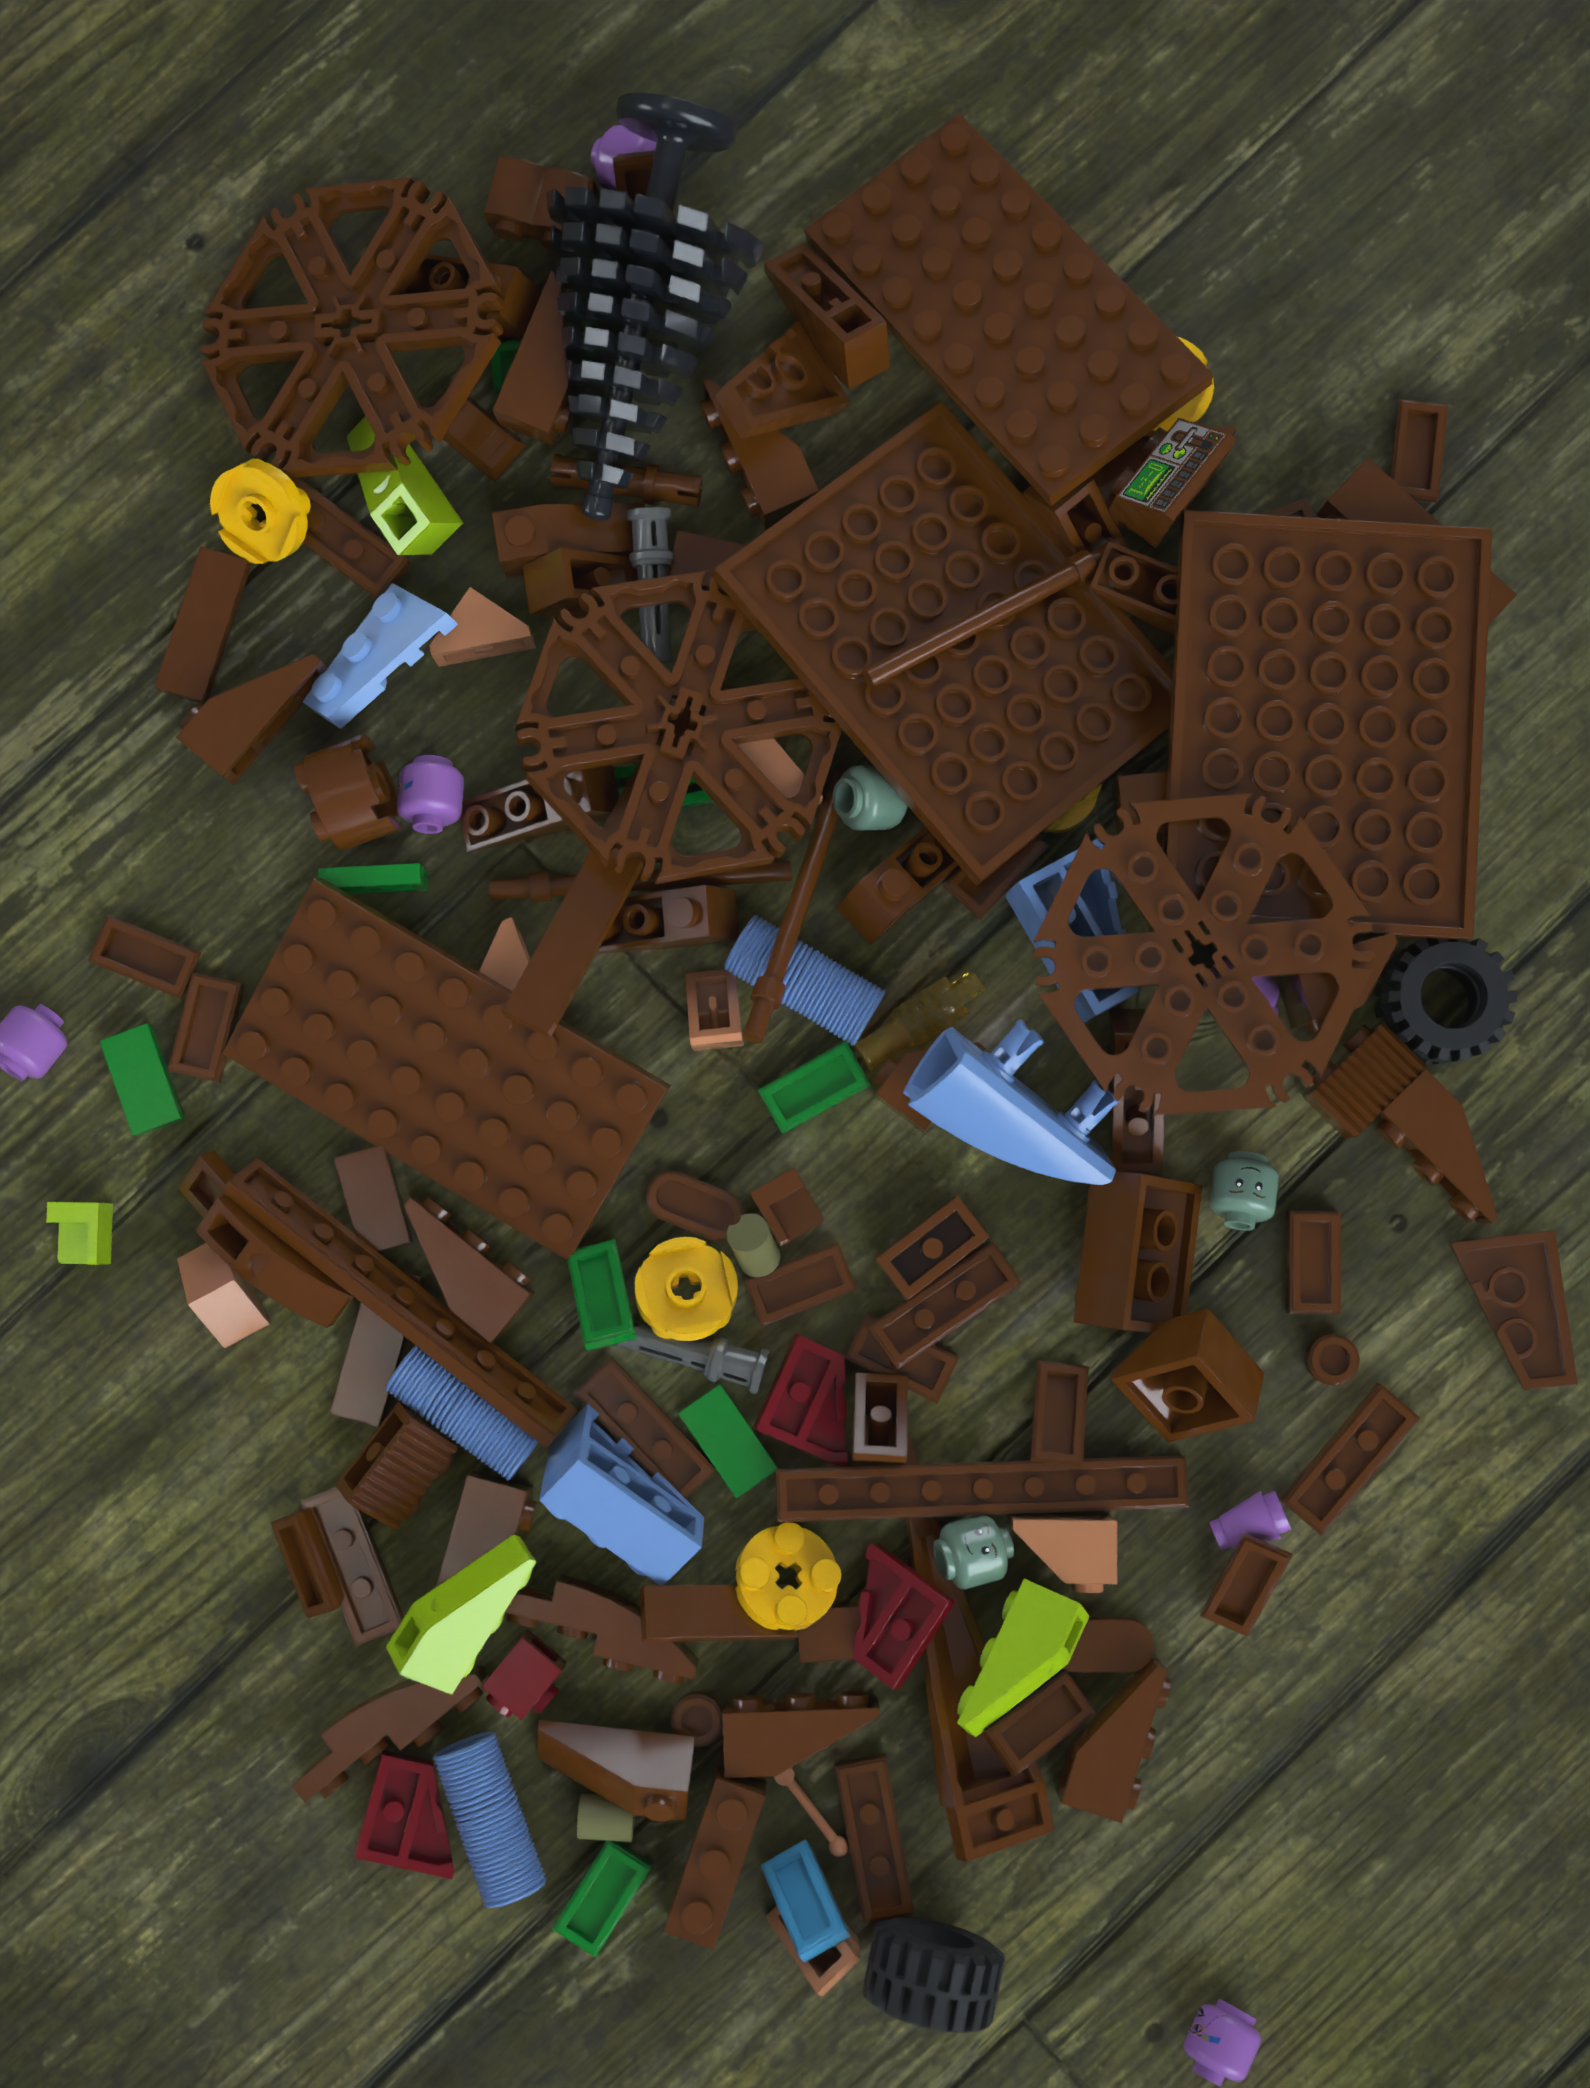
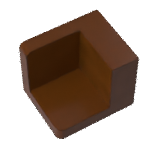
M795 1167L750 1193L781 1247L823 1222L820 1211L808 1193Z

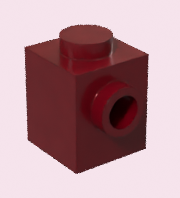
M527 1629L481 1687L489 1693L486 1699L494 1709L506 1717L514 1714L522 1721L531 1708L540 1714L553 1699L559 1689L552 1683L562 1672L567 1662Z

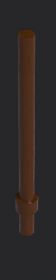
M1117 537L1110 541L1125 548H1128L1127 544L1121 537ZM1107 543L1090 552L1083 549L1066 558L1064 565L864 668L862 673L866 683L873 688L1071 584L1080 586L1093 579Z
M837 770L832 774L763 976L757 977L750 996L753 1006L743 1032V1037L750 1042H763L773 1009H778L781 1005L786 990L783 980L839 819V815L836 813L833 805V791L844 771Z
M791 861L772 862V864L655 884L660 874V869H654L647 882L640 880L643 871L641 870L630 891L686 888L700 885L717 886L792 881ZM550 871L529 872V877L489 880L491 900L531 897V902L552 901V896L567 894L577 874L551 876Z

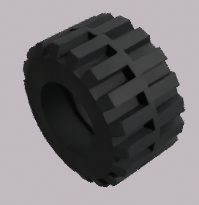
M1439 938L1421 939L1392 957L1393 962L1386 965L1380 974V977L1384 978V980L1375 987L1374 997L1381 998V1005L1374 1007L1376 1018L1384 1017L1387 1027L1422 1062L1432 1061L1433 1065H1444L1481 1055L1491 1049L1489 1045L1499 1042L1504 1037L1506 1032L1502 1029L1503 1026L1513 1022L1515 1012L1508 1010L1509 1004L1517 1002V990L1508 991L1507 982L1515 980L1511 969L1502 972L1498 964L1505 959L1498 951L1491 954L1487 953L1485 949L1489 943L1480 938L1473 941ZM1439 970L1453 975L1460 981L1466 991L1468 998L1467 1013L1461 1024L1456 1028L1450 1029L1438 1025L1430 1019L1422 1006V984L1426 976L1432 971Z
M903 1917L883 1920L875 1926L862 1989L863 1996L884 2013L919 2027L953 2033H966L987 2029L993 2022L1005 1955L985 1938L953 1925L920 1918Z

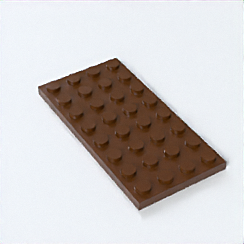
M960 113L804 229L807 242L848 285L886 320L887 329L1050 506L1054 505L1212 385L1213 373Z
M321 877L312 881L222 1053L376 1146L381 1145L387 1153L566 1260L569 1259V1255H573L575 1250L579 1248L671 1086L560 1020L552 1037L549 1038L505 1018L502 1010L513 991Z

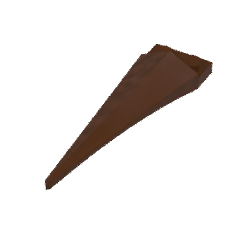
M907 1433L906 1463H900V1465H919L910 1435ZM937 1517L906 1518L912 1569L956 1601L922 1655L940 1805L946 1807L956 1859L968 1862L1054 1832L1055 1830L1044 1778L1036 1761L1019 1775L1012 1776L982 1733L974 1737L957 1724L960 1718L957 1709L961 1696L969 1685H975L983 1668L980 1666V1658L985 1643L964 1590L956 1587L951 1580H943L937 1569L933 1553L934 1541L939 1540L941 1532Z

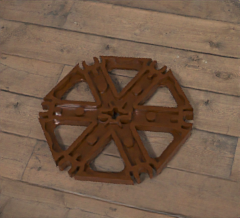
M411 177L307 188L305 190L310 196L311 206L301 195L296 193L292 196L297 206L294 215L286 218L275 207L271 210V217L278 227L274 229V225L265 216L257 226L204 313L210 319L203 321L202 327L210 335L219 336L214 344L201 346L200 351L210 359H201L244 450L251 456L267 462L269 456L277 451L271 465L280 469L290 478L398 470L392 462L391 453L402 464L407 466L411 463L406 454V448L410 442L417 440L427 452L432 450V440L425 433L428 428H430L431 435L440 443L501 344L497 336L503 334V327L496 319L485 320V318L493 310L505 309V303L498 296L504 294L457 206L442 191L437 190L433 198L429 202L424 203L430 191L423 182L419 180L414 182ZM389 210L353 272H351L331 232L334 220L345 213ZM441 240L451 241L470 275L469 286L464 289L404 294L432 246ZM277 257H285L308 303L246 309L247 299L269 263ZM351 319H355L359 323V327L352 328L350 336L347 337L342 332V329L350 327ZM446 347L463 348L465 352L464 362L441 400L432 407L421 406L393 352ZM298 361L264 418L258 420L240 386L239 379L242 371L253 364ZM350 384L375 433V441L369 448L361 451L318 453L314 446L315 439L344 390Z
M707 570L591 588L590 595L584 592L579 597L578 604L587 614L583 619L574 618L568 610L562 609L559 614L561 626L558 625L554 618L516 723L515 731L522 729L516 735L517 745L533 744L539 750V753L535 756L522 758V771H527L525 779L606 868L609 855L615 848L619 850L614 863L615 872L621 873L625 861L633 857L641 860L644 869L640 880L647 882L651 877L655 863H660L661 866L660 874L655 884L772 864L775 857L779 859L784 854L786 848L777 839V833L787 832L795 841L799 842L805 834L804 828L807 832L811 828L842 730L838 723H831L835 722L834 718L795 673L791 680L720 691L739 634L745 630L758 631V629L729 596L720 593L718 589L719 584L713 577L710 579L707 591L702 590V582ZM667 603H679L688 610L690 621L672 674L621 620V616L625 611ZM570 657L584 660L626 705L560 717H552L547 710V702L560 665L565 659ZM671 698L676 699L674 706L669 705ZM687 703L691 705L687 715L689 718L688 726L695 729V731L686 730L684 735L680 736L675 748L672 747L676 735L673 733L675 726L667 722V720L676 721L679 714L682 715ZM700 709L705 710L703 716L699 715ZM659 734L664 736L661 746L656 745ZM790 735L805 737L811 744L812 753L799 793L794 797L785 798L736 744ZM688 745L693 746L690 756L685 755ZM642 760L622 821L614 828L606 829L598 826L564 787V779L571 772ZM691 777L738 827L741 833V840L734 848L690 856L681 855L673 849L671 837Z
M1252 793L1129 803V807L1136 813L1140 822L1133 825L1132 817L1128 811L1123 808L1118 809L1116 815L1123 824L1122 832L1111 836L1104 831L1100 823L1094 826V834L1099 843L1104 845L1102 850L1090 841L1086 833L1034 939V943L1040 941L1056 943L1055 949L1047 946L1033 950L1034 958H1049L1055 964V970L1051 975L1035 977L1036 985L1051 987L1058 984L1059 986L1057 991L1050 993L1037 992V994L1105 1093L1111 1080L1118 1074L1123 1080L1117 1084L1114 1090V1099L1120 1101L1126 1088L1136 1086L1143 1092L1144 1098L1138 1109L1143 1113L1151 1107L1154 1094H1160L1161 1099L1159 1107L1153 1116L1277 1107L1269 1099L1266 1092L1267 1086L1272 1087V1092L1279 1101L1286 1103L1290 1100V1097L1283 1088V1081L1288 1075L1297 1076L1306 1088L1313 1085L1311 1074L1301 1066L1304 1061L1315 1070L1318 1079L1321 1078L1375 968L1356 969L1351 967L1352 962L1366 963L1375 958V952H1359L1352 944L1355 934L1370 933L1373 931V926L1366 922H1359L1350 926L1347 920L1358 916L1368 918L1371 915L1300 815L1297 818L1295 828L1289 834L1283 831V829L1287 827L1291 819V809L1285 808L1277 822L1270 823L1263 819L1261 811L1267 800L1263 796L1255 801L1250 815H1244V809ZM1218 818L1229 826L1230 839L1198 902L1158 844L1156 835L1160 826L1167 822ZM1286 854H1296L1302 857L1331 898L1330 912L1320 919L1247 924L1277 861ZM1107 869L1113 873L1153 932L1080 937L1071 931L1068 919L1089 875L1095 870ZM1200 921L1210 933L1207 936L1198 925ZM1186 931L1189 932L1195 942L1198 941L1203 947L1209 944L1215 947L1216 952L1212 955L1211 960L1214 964L1213 968L1220 978L1217 979L1210 968L1206 969L1201 963L1194 967L1189 963L1188 958L1194 952L1190 946L1192 942L1185 934ZM1172 940L1176 941L1178 946L1183 951L1182 953L1178 952V950L1172 943ZM1222 957H1226L1233 966L1232 970L1228 968ZM1329 973L1338 983V993L1316 1037L1310 1041H1299L1290 1034L1252 978ZM1197 974H1199L1207 987L1203 988L1196 977ZM1158 985L1128 1048L1119 1055H1110L1101 1049L1075 1010V999L1082 991ZM1205 1009L1208 1010L1249 1070L1248 1080L1240 1088L1188 1092L1182 1090L1175 1081V1071Z

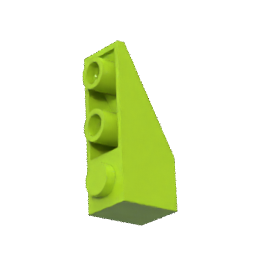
M366 416L346 436L351 451L365 450L375 441V433ZM408 444L406 454L411 462L409 465L405 466L391 453L392 462L398 470L358 473L369 513L396 554L432 555L463 524V521L410 444Z
M513 1534L413 1603L386 1646L400 1675L451 1695L453 1694L462 1678L466 1677L473 1669L476 1656L489 1635L494 1633L501 1625L504 1612L517 1591L527 1584L536 1560L519 1536Z
M1023 1579L1019 1590H1013L1006 1599L1002 1611L1004 1623L997 1638H990L982 1651L980 1666L983 1668L975 1685H969L961 1696L957 1713L960 1715L957 1724L968 1734L977 1737L1069 1663L1090 1617L1079 1602Z

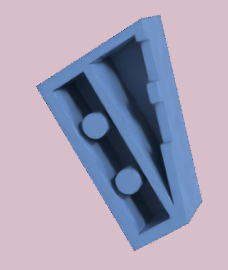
M1097 839L1092 841L1096 847L1102 850L1103 844L1099 843ZM1078 850L1020 880L1005 894L1035 949L1047 946L1055 949L1056 943L1040 941L1034 943V939ZM1098 869L1089 875L1068 919L1069 927L1075 935L1091 937L1126 934L1125 929L1121 927L1115 900L1118 898L1115 882L1111 881L1109 870ZM1041 958L1051 975L1055 970L1054 962L1049 958ZM1138 987L1082 991L1075 999V1010L1083 1023H1086L1138 993Z
M588 1403L549 1446L539 1501L555 1517L566 1519L586 1533L595 1545L607 1548L622 1558L635 1573L647 1576L659 1585H665L702 1548L704 1516L659 1472L651 1478L628 1455L634 1448L624 1438L616 1444L594 1422L600 1414Z

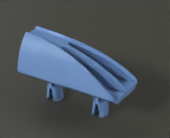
M1020 1019L991 1053L983 1052L953 1027L944 1030L926 1052L903 1091V1094L910 1098L908 1105L964 1142L1003 1161L1035 1173L1072 1182L1104 1185L1113 1180L1116 1168L1103 1147L1093 1140L1089 1133L1119 1101L1114 1099L1113 1093L1108 1089L1105 1093L1098 1081L1093 1080L1089 1088L1066 1113L1058 1112L1013 1075L1015 1071L1029 1058L1038 1046L1044 1043L1042 1037L1034 1029L1029 1031L1024 1021Z

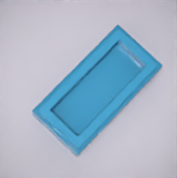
M806 1839L760 1865L797 1954L804 1963L851 1937L812 1847Z

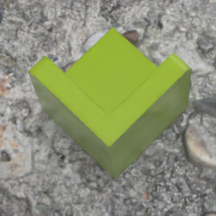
M47 1202L46 1223H59L57 1256L59 1263L111 1264L113 1203Z

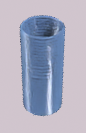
M758 914L754 915L733 946L724 964L725 971L729 970V974L733 973L734 976H738V979L742 978V981H746L747 984L750 983L751 986H754L757 977L764 974L780 927L776 928V925H772L771 922L768 923L767 919L763 920V917L759 918ZM797 940L787 968L788 972L783 980L786 990L781 1003L782 1005L785 1004L786 1007L790 1006V1010L794 1009L799 1015L803 1014V1017H807L808 1020L811 1019L812 1023L820 1024L821 1028L824 1027L825 1030H829V1033L833 1032L834 1035H838V1038L842 1037L843 1041L851 1042V1046H853L859 1040L886 992L885 989L881 990V987H877L876 984L872 985V982H868L867 979L864 980L863 976L859 977V974L846 969V966L842 967L841 963L833 962V959L824 956V953L820 954L818 950L813 952V947L808 948V944L803 945L802 940Z
M416 1345L397 1367L385 1387L386 1392H390V1395L394 1394V1398H398V1401H402V1404H406L415 1413H419L421 1418L430 1421L431 1425H435L436 1429H440L441 1433L444 1432V1435L448 1434V1438L452 1437V1441L456 1440V1444L460 1443V1447H464L469 1453H473V1456H477V1459H481V1462H485V1465H489V1468L497 1471L498 1475L502 1474V1478L506 1477V1481L512 1479L539 1443Z
M492 1731L483 1732L457 1741L441 1749L433 1757V1760H435L434 1764L437 1765L436 1769L439 1770L438 1775H441L440 1780H442L441 1784L444 1785L443 1790H446L447 1802L451 1803L449 1808L453 1809L451 1814L455 1815L453 1820L457 1821L455 1826L460 1831L458 1835H461L460 1840L463 1841L462 1845L465 1846L463 1850L467 1851L465 1855L468 1856L467 1860L470 1861L469 1865L472 1866L470 1870L474 1871L472 1875L475 1876L474 1880L477 1881L476 1885L479 1886L478 1891H481L479 1895L482 1896L481 1900L484 1901L483 1906L488 1908L507 1905L529 1896L544 1886L547 1880L544 1877L545 1873L542 1872L543 1868L540 1867L542 1863L539 1862L540 1858L537 1857L536 1848L533 1847L535 1843L532 1842L533 1838L530 1837L531 1833L528 1832L529 1828L526 1827L528 1823L525 1822L526 1818L523 1817L524 1813L521 1812L523 1808L519 1807L521 1802L517 1801L519 1797L515 1795L517 1790L513 1789L512 1778L509 1777L510 1773L507 1772L509 1768L506 1767L507 1763L504 1762L505 1758L502 1757L504 1753L500 1752L502 1748L499 1747L500 1743L497 1742L498 1738L495 1737L497 1733Z

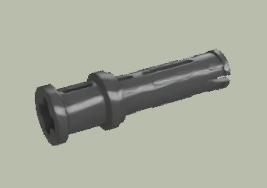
M645 507L627 510V520L632 522L634 551L629 554V563H632V568L637 569L638 581L666 577L667 567H670L671 562L674 560L673 552L668 550L667 520L671 518V509ZM669 603L639 608L641 641L661 663L673 662V656H671Z
M633 1318L637 1339L612 1345L703 1371L704 1377H707L708 1381L716 1383L718 1379H723L749 1387L750 1393L755 1395L759 1392L770 1350L764 1348L760 1352L729 1344V1339L723 1336L720 1338L715 1337L714 1341L705 1338L693 1341H678L672 1338L663 1339L652 1331L648 1323L637 1318Z

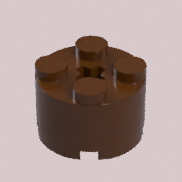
M365 734L306 755L303 762L294 765V773L298 784L305 794L310 793L316 811L310 813V818L317 836L322 842L331 839L335 847L342 851L401 830L403 823L393 819L399 816L396 809L397 792L384 761L378 764L373 763L368 752L377 748Z

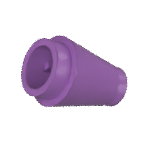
M1260 1490L1219 1516L1218 1519L1210 1521L1212 1531L1221 1551L1228 1548H1236L1244 1533L1269 1542L1280 1540L1281 1533L1291 1530L1275 1490L1264 1495Z

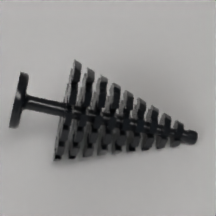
M626 93L618 97L616 107L617 119L621 125L632 133L657 142L646 196L636 194L634 203L626 192L601 189L600 201L588 187H566L565 198L555 188L546 192L550 219L563 227V232L561 233L554 225L550 226L553 250L564 257L561 258L560 266L553 262L555 281L562 288L577 291L559 293V297H557L558 313L565 320L586 328L585 334L581 333L574 326L561 328L563 346L567 351L593 361L582 360V365L575 364L571 360L565 361L566 377L568 382L578 387L595 389L607 396L605 400L602 397L579 394V397L568 395L571 414L601 424L600 431L580 427L572 428L574 445L576 447L598 453L596 463L576 460L578 478L589 482L587 494H584L581 511L585 517L594 521H605L611 517L614 503L612 501L614 488L627 489L634 477V473L616 468L618 458L643 461L651 448L645 442L625 437L626 429L651 434V432L659 433L667 420V417L662 414L645 411L639 406L631 404L632 398L637 403L660 406L661 403L675 406L683 392L681 387L661 378H659V381L649 379L644 374L662 378H669L670 373L676 374L680 379L692 377L699 364V360L689 353L679 350V343L689 352L702 351L709 348L716 332L711 327L702 326L701 324H718L719 319L725 320L732 308L731 301L725 298L728 295L729 289H733L739 295L747 281L748 273L738 266L739 259L746 269L753 268L759 261L764 249V243L750 232L726 221L725 233H722L707 213L679 205L678 219L673 214L686 150L705 153L721 152L730 149L735 143L737 124L729 117L711 108L666 95ZM596 358L604 360L612 368L608 367L604 363L595 362Z

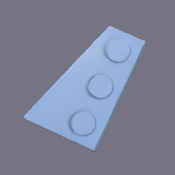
M392 583L386 592L377 598L370 613L355 633L346 639L342 650L327 670L315 680L311 691L302 702L315 713L341 729L385 690L387 684L386 677L403 662H406L411 667L424 655L420 647L438 631L446 636L458 623L446 612Z

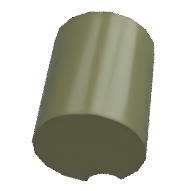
M749 1213L740 1215V1221L737 1224L729 1225L726 1233L727 1241L742 1271L751 1277H762L773 1272L778 1266L781 1257L778 1245L766 1220L758 1214Z
M581 1793L578 1808L577 1839L633 1841L635 1815L630 1814L598 1794Z

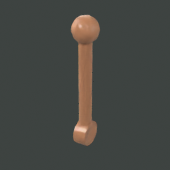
M792 1767L782 1774L774 1776L779 1785L789 1788L829 1841L830 1853L836 1857L844 1856L849 1849L847 1839L836 1835L794 1779V1768Z

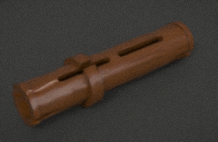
M554 454L551 472H555V475L550 476L551 486L588 490L589 482L579 479L577 476L576 460L596 463V460ZM650 463L647 465V468L616 464V468L632 472L634 477L627 489L614 488L613 494L643 498V503L654 505L657 500L691 505L695 508L699 507L702 496V489L699 488L703 485V475L696 476L662 471L659 465Z

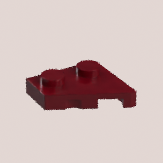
M795 1333L753 1427L764 1434L836 1466L846 1467L848 1452L845 1451L844 1421H847L843 1388V1383L846 1381L845 1356Z
M870 1543L865 1559H869L866 1590L861 1591L858 1611L861 1624L855 1633L852 1658L892 1690L901 1688L956 1601L882 1545Z
M387 1750L381 1752L355 1847L354 1858L443 1878H453L454 1865L433 1761Z

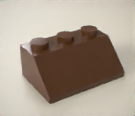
M1117 1171L1110 1183L1104 1185L1090 1184L1087 1194L1088 1208L1085 1233L1081 1244L1082 1257L1079 1281L1075 1294L1074 1323L1152 1333L1165 1320L1187 1314L1202 1185L1145 1174Z

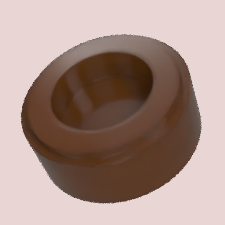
M1331 1333L1320 1335L1313 1339L1306 1349V1368L1315 1380L1323 1384L1333 1386L1345 1384L1355 1376L1359 1368L1360 1357L1356 1346L1351 1340L1342 1335Z
M694 1691L685 1694L677 1701L673 1709L671 1724L674 1734L695 1737L694 1747H703L712 1743L722 1730V1707L718 1700L709 1693Z

